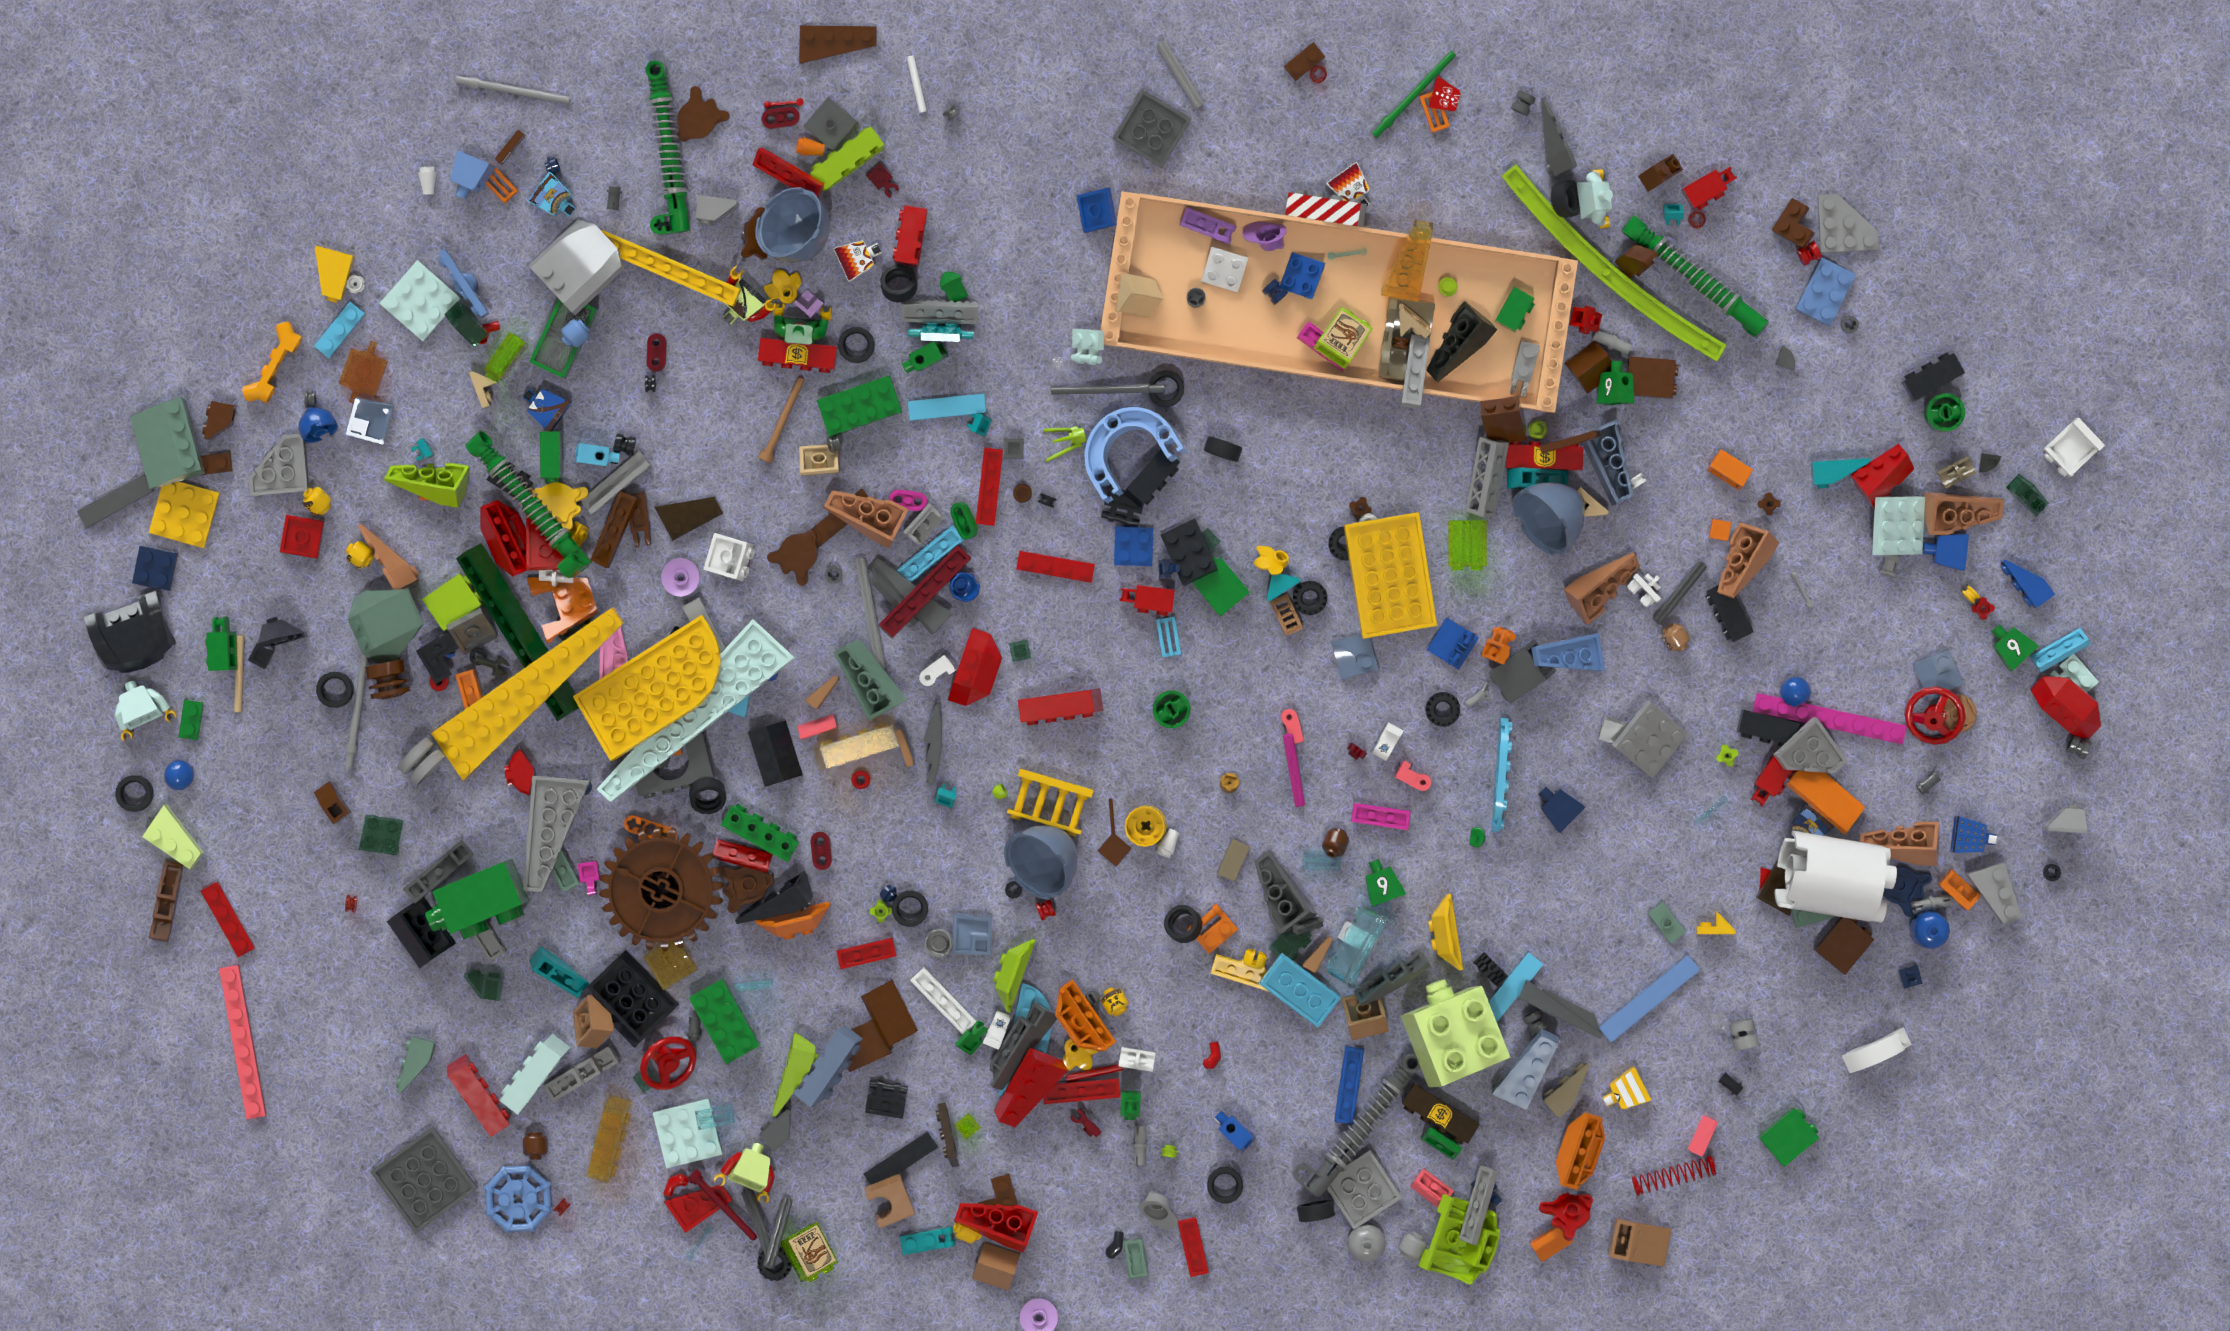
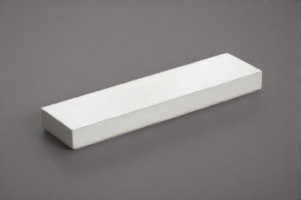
M925 967L910 980L962 1035L967 1029L970 1030L974 1026L976 1020Z

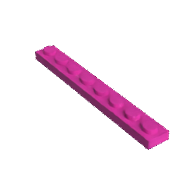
M1756 693L1752 712L1807 723L1812 717H1816L1825 728L1902 745L1907 728L1906 725L1805 703L1793 707L1782 698Z

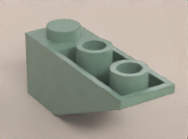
M413 1036L411 1040L408 1039L405 1048L408 1051L407 1057L403 1058L400 1069H403L402 1076H398L396 1082L397 1093H402L432 1060L436 1045L435 1041Z

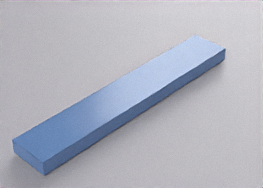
M1689 955L1685 956L1599 1026V1029L1610 1042L1614 1041L1700 971V969Z

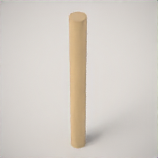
M237 635L238 670H235L234 712H242L244 636Z

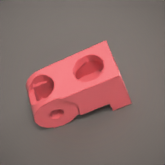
M1292 709L1284 710L1281 714V721L1286 726L1287 734H1293L1295 744L1304 742L1297 713Z
M1403 760L1394 777L1418 790H1428L1431 786L1430 777L1410 770L1411 764Z

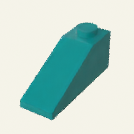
M1870 458L1811 462L1812 486L1817 485V489L1829 488V484H1834L1868 464L1871 460Z
M1520 467L1507 470V489L1523 490L1529 486L1547 482L1568 485V471Z
M541 946L529 960L532 971L577 998L580 997L582 991L590 984L559 957Z

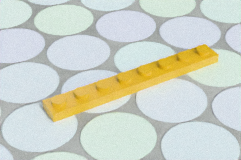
M602 230L605 236L620 250V259L730 306H735L741 292L740 288Z

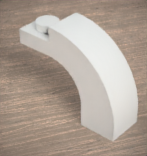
M1904 1027L1875 1042L1849 1051L1842 1055V1058L1849 1073H1853L1889 1059L1912 1044Z

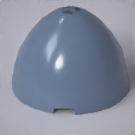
M801 187L789 188L781 191L766 203V209L762 216L758 217L755 228L756 240L763 252L775 259L795 263L809 260L823 250L829 237V217L824 205L813 192Z
M1555 482L1538 483L1521 490L1513 498L1514 515L1516 518L1519 517L1523 525L1522 531L1536 547L1549 555L1560 554L1562 556L1573 546L1581 533L1585 515L1583 499L1576 489L1566 484Z
M1033 826L1013 835L1004 847L1006 866H1010L1015 875L1014 880L1031 895L1049 900L1053 897H1060L1070 886L1077 870V850L1073 839L1064 830L1051 826Z

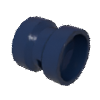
M1276 278L1262 290L1265 296L1271 298L1273 305H1276L1288 294L1285 288L1279 286Z

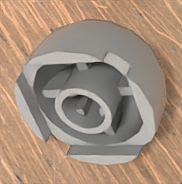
M1363 1224L1351 1231L1347 1245L1354 1259L1370 1263L1382 1256L1386 1241L1384 1234L1379 1228Z

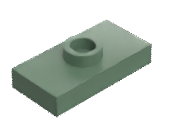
M1663 902L1647 913L1670 944L1686 933Z
M1142 1238L1123 1241L1129 1279L1147 1277L1148 1272Z

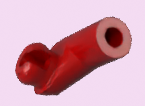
M498 321L485 323L479 327L475 336L479 344L487 342L490 332L500 330Z
M1218 1041L1209 1043L1211 1055L1203 1060V1066L1206 1069L1215 1068L1221 1059Z
M677 1174L670 1177L663 1194L672 1197L676 1187L688 1184L687 1176Z

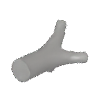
M1485 682L1484 687L1475 696L1465 701L1468 707L1480 701H1491L1490 697H1485L1489 694L1486 691L1489 685L1488 682Z

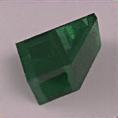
M458 301L444 314L452 326L474 347L488 335L472 311Z
M2020 474L2006 487L2012 496L2035 517L2049 504L2036 486Z
M1309 932L1300 935L1284 933L1277 937L1269 946V949L1278 957L1283 953L1294 961L1299 955L1297 951L1301 947L1305 949L1312 941L1310 939L1312 935Z
M474 969L464 973V978L480 999L502 1000L504 977H500V973L489 972L488 975L481 974L480 970Z

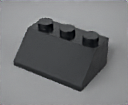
M786 720L748 732L765 787L803 775Z
M424 897L386 921L419 969L456 944L447 929L442 931L440 928V930L432 931L425 912L432 908Z

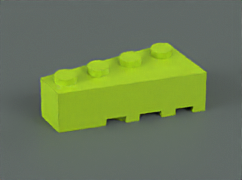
M871 126L860 131L853 140L850 139L842 145L843 148L839 151L835 150L830 153L825 162H819L811 168L812 172H810V175L824 183L822 190L824 193L886 148Z

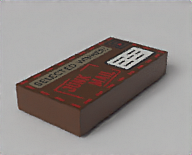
M517 130L496 156L495 160L503 165L526 135Z

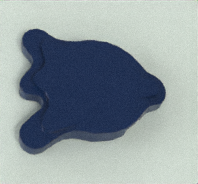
M1896 866L1897 877L1893 889L1884 888L1883 896L1888 901L1898 904L1907 917H1911L1914 915L1912 911L1914 907L1911 908L1912 900L1924 897L1923 887L1931 882L1932 876L1929 873H1915L1904 866Z

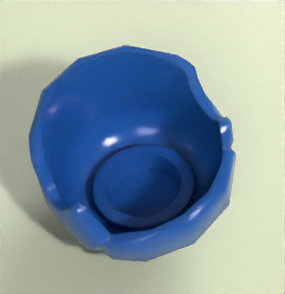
M961 572L950 580L949 590L956 600L969 602L979 595L980 584L977 583L975 577L970 573Z
M1801 677L1789 678L1781 685L1780 689L1783 700L1793 707L1804 704L1809 700L1812 693L1810 685Z
M174 761L167 766L164 780L167 786L173 790H185L193 781L194 771L190 764L185 761Z

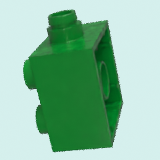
M513 859L501 862L432 891L437 904L433 906V910L430 909L425 912L432 931L440 930V928L442 931L448 929L449 933L452 934L460 930L462 938L465 940L489 930L486 922L488 918L496 916L498 924L501 925L525 915L521 905L530 900L526 891H523L524 886Z

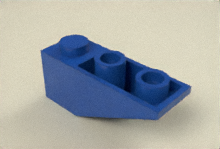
M2007 560L2000 561L2002 571L2006 576L2010 575L2014 580L2012 582L2013 586L2018 592L2022 591L2025 595L2023 600L2029 607L2037 608L2055 595L2045 579Z

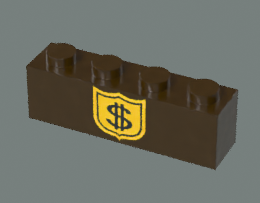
M1415 1083L1412 1084L1402 1101V1104L1405 1105L1403 1109L1411 1114L1417 1112L1421 1115V1120L1428 1124L1433 1122L1438 1125L1436 1127L1437 1130L1444 1134L1447 1132L1454 1135L1452 1139L1460 1144H1463V1142L1468 1144L1480 1125L1477 1121Z

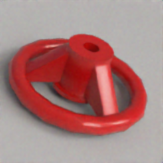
M1928 687L1914 693L1907 702L1904 713L1906 726L1911 734L1920 741L1932 745L1946 744L1955 739L1963 730L1966 720L1965 708L1959 697L1950 690L1940 687ZM1931 694L1941 695L1937 704L1928 706L1924 713H1912L1914 705L1922 697ZM1948 699L1954 703L1958 712L1957 724L1952 731L1944 723L1947 718L1944 707ZM1913 722L1924 724L1929 730H1937L1944 736L1935 738L1926 736L1916 728Z
M668 1036L656 1041L647 1049L642 1057L640 1065L642 1080L647 1086L656 1090H670L680 1086L689 1078L695 1068L697 1057L694 1046L689 1040L679 1036ZM680 1044L685 1048H668L666 1045ZM689 1056L688 1066L678 1078L669 1082L670 1074L677 1070L680 1060ZM650 1058L658 1066L660 1083L653 1081L648 1075L647 1067Z

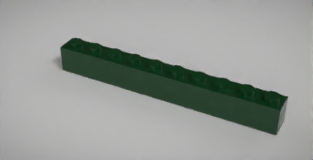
M482 543L458 556L456 560L522 666L526 668L549 652ZM568 680L564 681L545 701L557 721L579 709L573 698L576 694Z

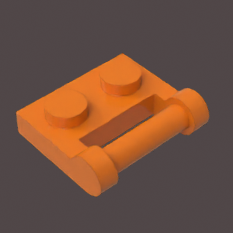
M1216 903L1212 906L1213 909L1201 918L1203 922L1202 927L1217 914L1221 919L1196 938L1208 954L1238 930ZM1192 924L1187 927L1188 930L1191 929Z

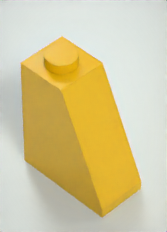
M315 246L322 295L326 296V300L337 303L338 300L343 301L355 256Z

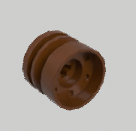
M404 659L364 667L367 680H376V684L369 686V690L378 688L379 692L370 694L371 699L384 700L399 697L411 691L410 686L401 688V683L409 682V680L405 678L399 679V675L407 671Z

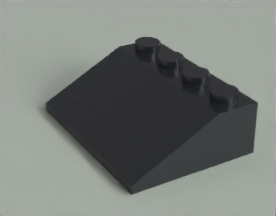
M626 950L581 993L585 998L588 995H592L611 1013L614 1028L634 1048L679 1005Z

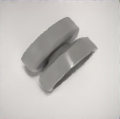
M428 738L415 745L397 766L403 774H407L415 768L409 780L416 786L421 784L446 757L440 750H435L428 756L434 745Z

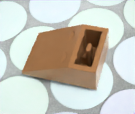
M1615 1217L1608 1256L1631 1262L1664 1266L1672 1229Z

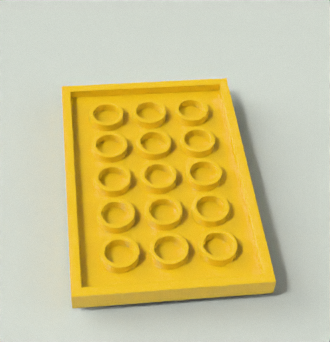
M1419 512L1343 525L1362 639L1437 626Z

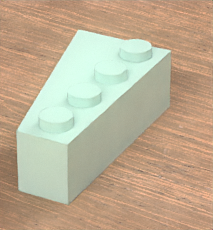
M553 1033L544 1043L540 1041L534 1048L536 1052L534 1056L531 1057L529 1055L524 1061L523 1065L525 1068L522 1072L518 1070L512 1077V1080H514L512 1085L507 1084L501 1092L503 1097L500 1099V1102L518 1115L571 1047Z

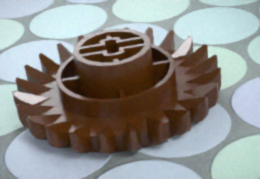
M655 827L651 839L648 838L645 830H640L638 834L639 843L636 844L628 836L625 838L627 851L619 847L613 849L615 856L618 858L617 862L613 860L605 861V866L612 872L611 874L600 876L602 882L609 884L608 888L599 892L601 897L609 898L610 901L602 907V910L604 912L613 911L615 915L610 919L609 924L616 925L621 923L622 928L619 935L624 937L628 933L634 934L632 944L635 946L644 939L646 940V948L650 951L654 948L656 942H660V947L663 951H668L670 941H674L678 948H683L684 936L693 942L698 940L695 928L705 932L710 929L709 925L704 921L705 917L710 919L718 917V913L711 909L710 906L723 902V898L713 895V891L724 887V883L712 881V877L717 875L721 868H708L707 864L713 859L714 854L709 853L701 857L699 853L704 843L700 841L690 847L688 845L691 837L690 833H686L679 841L676 840V828L673 827L667 833L666 838H662L660 827ZM658 871L667 872L666 876L660 878L651 875V873ZM671 875L675 877L679 887L673 885L674 881L670 878ZM646 880L658 886L664 882L667 884L665 889L678 895V897L664 892L662 895L658 894L659 888L647 883ZM645 890L652 893L651 898L654 899L653 902L649 900ZM664 899L673 903L668 906L657 905L658 901L662 902Z

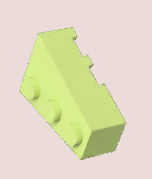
M168 804L163 805L142 836L189 869H193L204 854L203 850L175 816Z

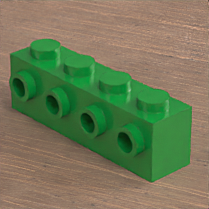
M738 803L736 806L731 805L721 823L722 827L789 862L800 842L796 840L798 836L789 831L786 834L781 832L780 826L773 822L770 824L763 822L764 818L756 813L752 816L746 812L747 808Z

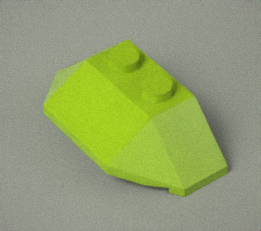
M1032 938L1009 949L1007 954L1003 953L999 964L1002 965L1000 972L996 971L993 982L996 983L995 989L1006 1012H1011L1036 939Z

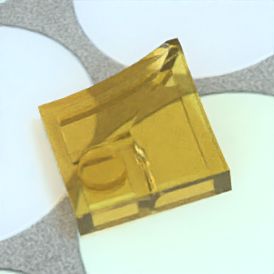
M670 941L668 951H663L659 947L643 957L663 990L698 971V968L684 947L678 948L674 941Z

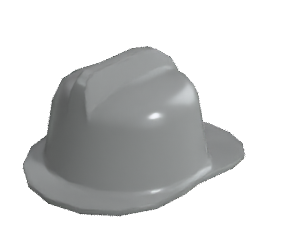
M1150 1191L1145 1201L1139 1203V1211L1155 1226L1166 1230L1177 1226L1178 1218L1170 1210V1203L1166 1196Z

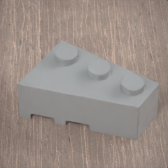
M2000 862L1965 873L2000 923L2004 924L2022 918L2005 863Z

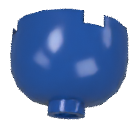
M312 407L307 409L301 417L298 429L305 443H315L321 441L320 436L328 432L330 436L337 431L338 425L334 416L328 410Z

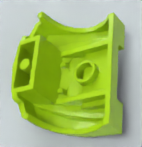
M1443 1194L1437 1209L1441 1216L1430 1248H1425L1418 1266L1427 1271L1442 1273L1471 1285L1481 1273L1487 1271L1496 1253L1500 1237V1229L1497 1227V1214L1487 1209L1477 1245L1470 1244L1459 1239L1469 1202Z

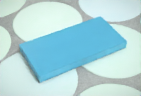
M1283 953L1280 954L1259 982L1262 987L1316 1027L1321 1025L1341 999L1337 993Z

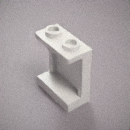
M2078 417L2043 449L2045 452L2043 456L2050 463L2054 462L2058 466L2057 471L2063 477L2067 475L2069 478L2105 445Z

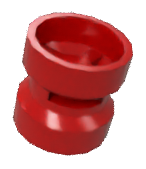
M1815 241L1808 243L1805 250L1801 247L1796 249L1803 266L1810 264L1812 260L1822 258Z

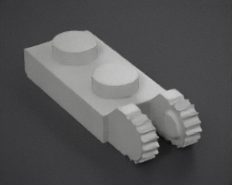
M1521 341L1511 377L1510 394H1514L1517 380L1524 382L1521 389V397L1526 396L1539 352V345Z

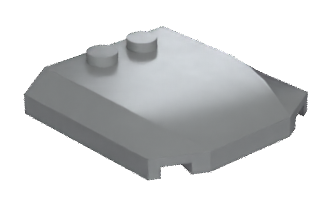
M578 219L528 265L574 315L624 270L621 264L620 250L595 224Z

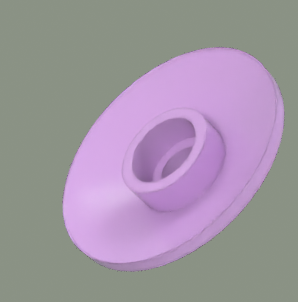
M677 558L665 565L661 574V580L664 588L674 596H687L697 588L700 574L693 562L688 559ZM679 574H683L685 576L683 581L678 580L677 577Z
M1037 1298L1030 1300L1023 1306L1020 1312V1323L1024 1331H1053L1058 1322L1056 1308L1045 1299ZM1037 1314L1043 1316L1041 1321H1036L1035 1316Z

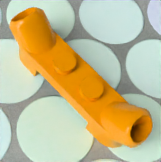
M283 322L276 325L275 330L280 344L277 349L274 348L269 356L271 361L268 366L265 365L260 373L262 375L260 381L245 385L242 388L246 401L260 400L265 404L270 401L276 390V387L270 384L287 351L295 354L303 336L294 332L292 323Z

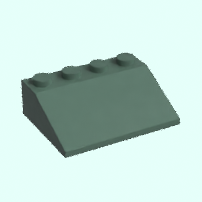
M182 397L160 403L130 417L150 490L206 474L188 406Z

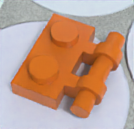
M1494 627L1492 629V638H1487L1481 656L1504 665L1509 657V650L1511 648L1507 645L1509 641L1516 639V635L1513 631L1503 627Z

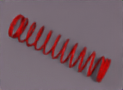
M1711 1155L1707 1156V1167L1704 1161L1700 1158L1699 1168L1696 1162L1692 1160V1171L1688 1163L1685 1162V1174L1679 1164H1677V1175L1674 1168L1670 1166V1178L1667 1171L1664 1168H1662V1178L1659 1172L1655 1170V1181L1651 1173L1648 1172V1184L1642 1174H1640L1639 1176L1640 1185L1636 1179V1176H1632V1182L1635 1193L1637 1196H1640V1193L1641 1195H1643L1641 1176L1645 1182L1648 1192H1651L1649 1175L1652 1179L1656 1191H1658L1656 1172L1659 1176V1179L1664 1189L1666 1188L1664 1180V1171L1666 1173V1176L1669 1180L1671 1187H1673L1671 1169L1676 1177L1678 1185H1680L1678 1166L1683 1174L1686 1183H1688L1686 1165L1690 1171L1693 1181H1695L1693 1162L1697 1168V1171L1701 1179L1703 1178L1701 1170V1161L1704 1165L1708 1177H1710L1709 1166L1712 1175H1717L1713 1158Z

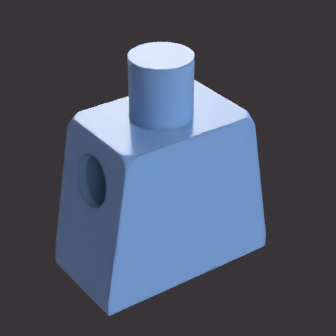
M457 150L450 178L452 182L459 184L455 195L466 199L470 189L480 192L495 166Z

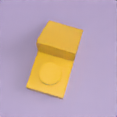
M1715 911V926H1712V922H1700V926H1695L1696 934H1736V930L1717 911Z

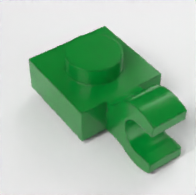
M977 1020L972 1032L967 1029L955 1043L956 1046L971 1056L983 1042L981 1037L988 1030L984 1027L985 1024Z

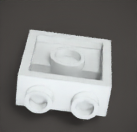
M714 533L703 570L743 581L749 574V567H747L749 559H752L755 554L754 544Z

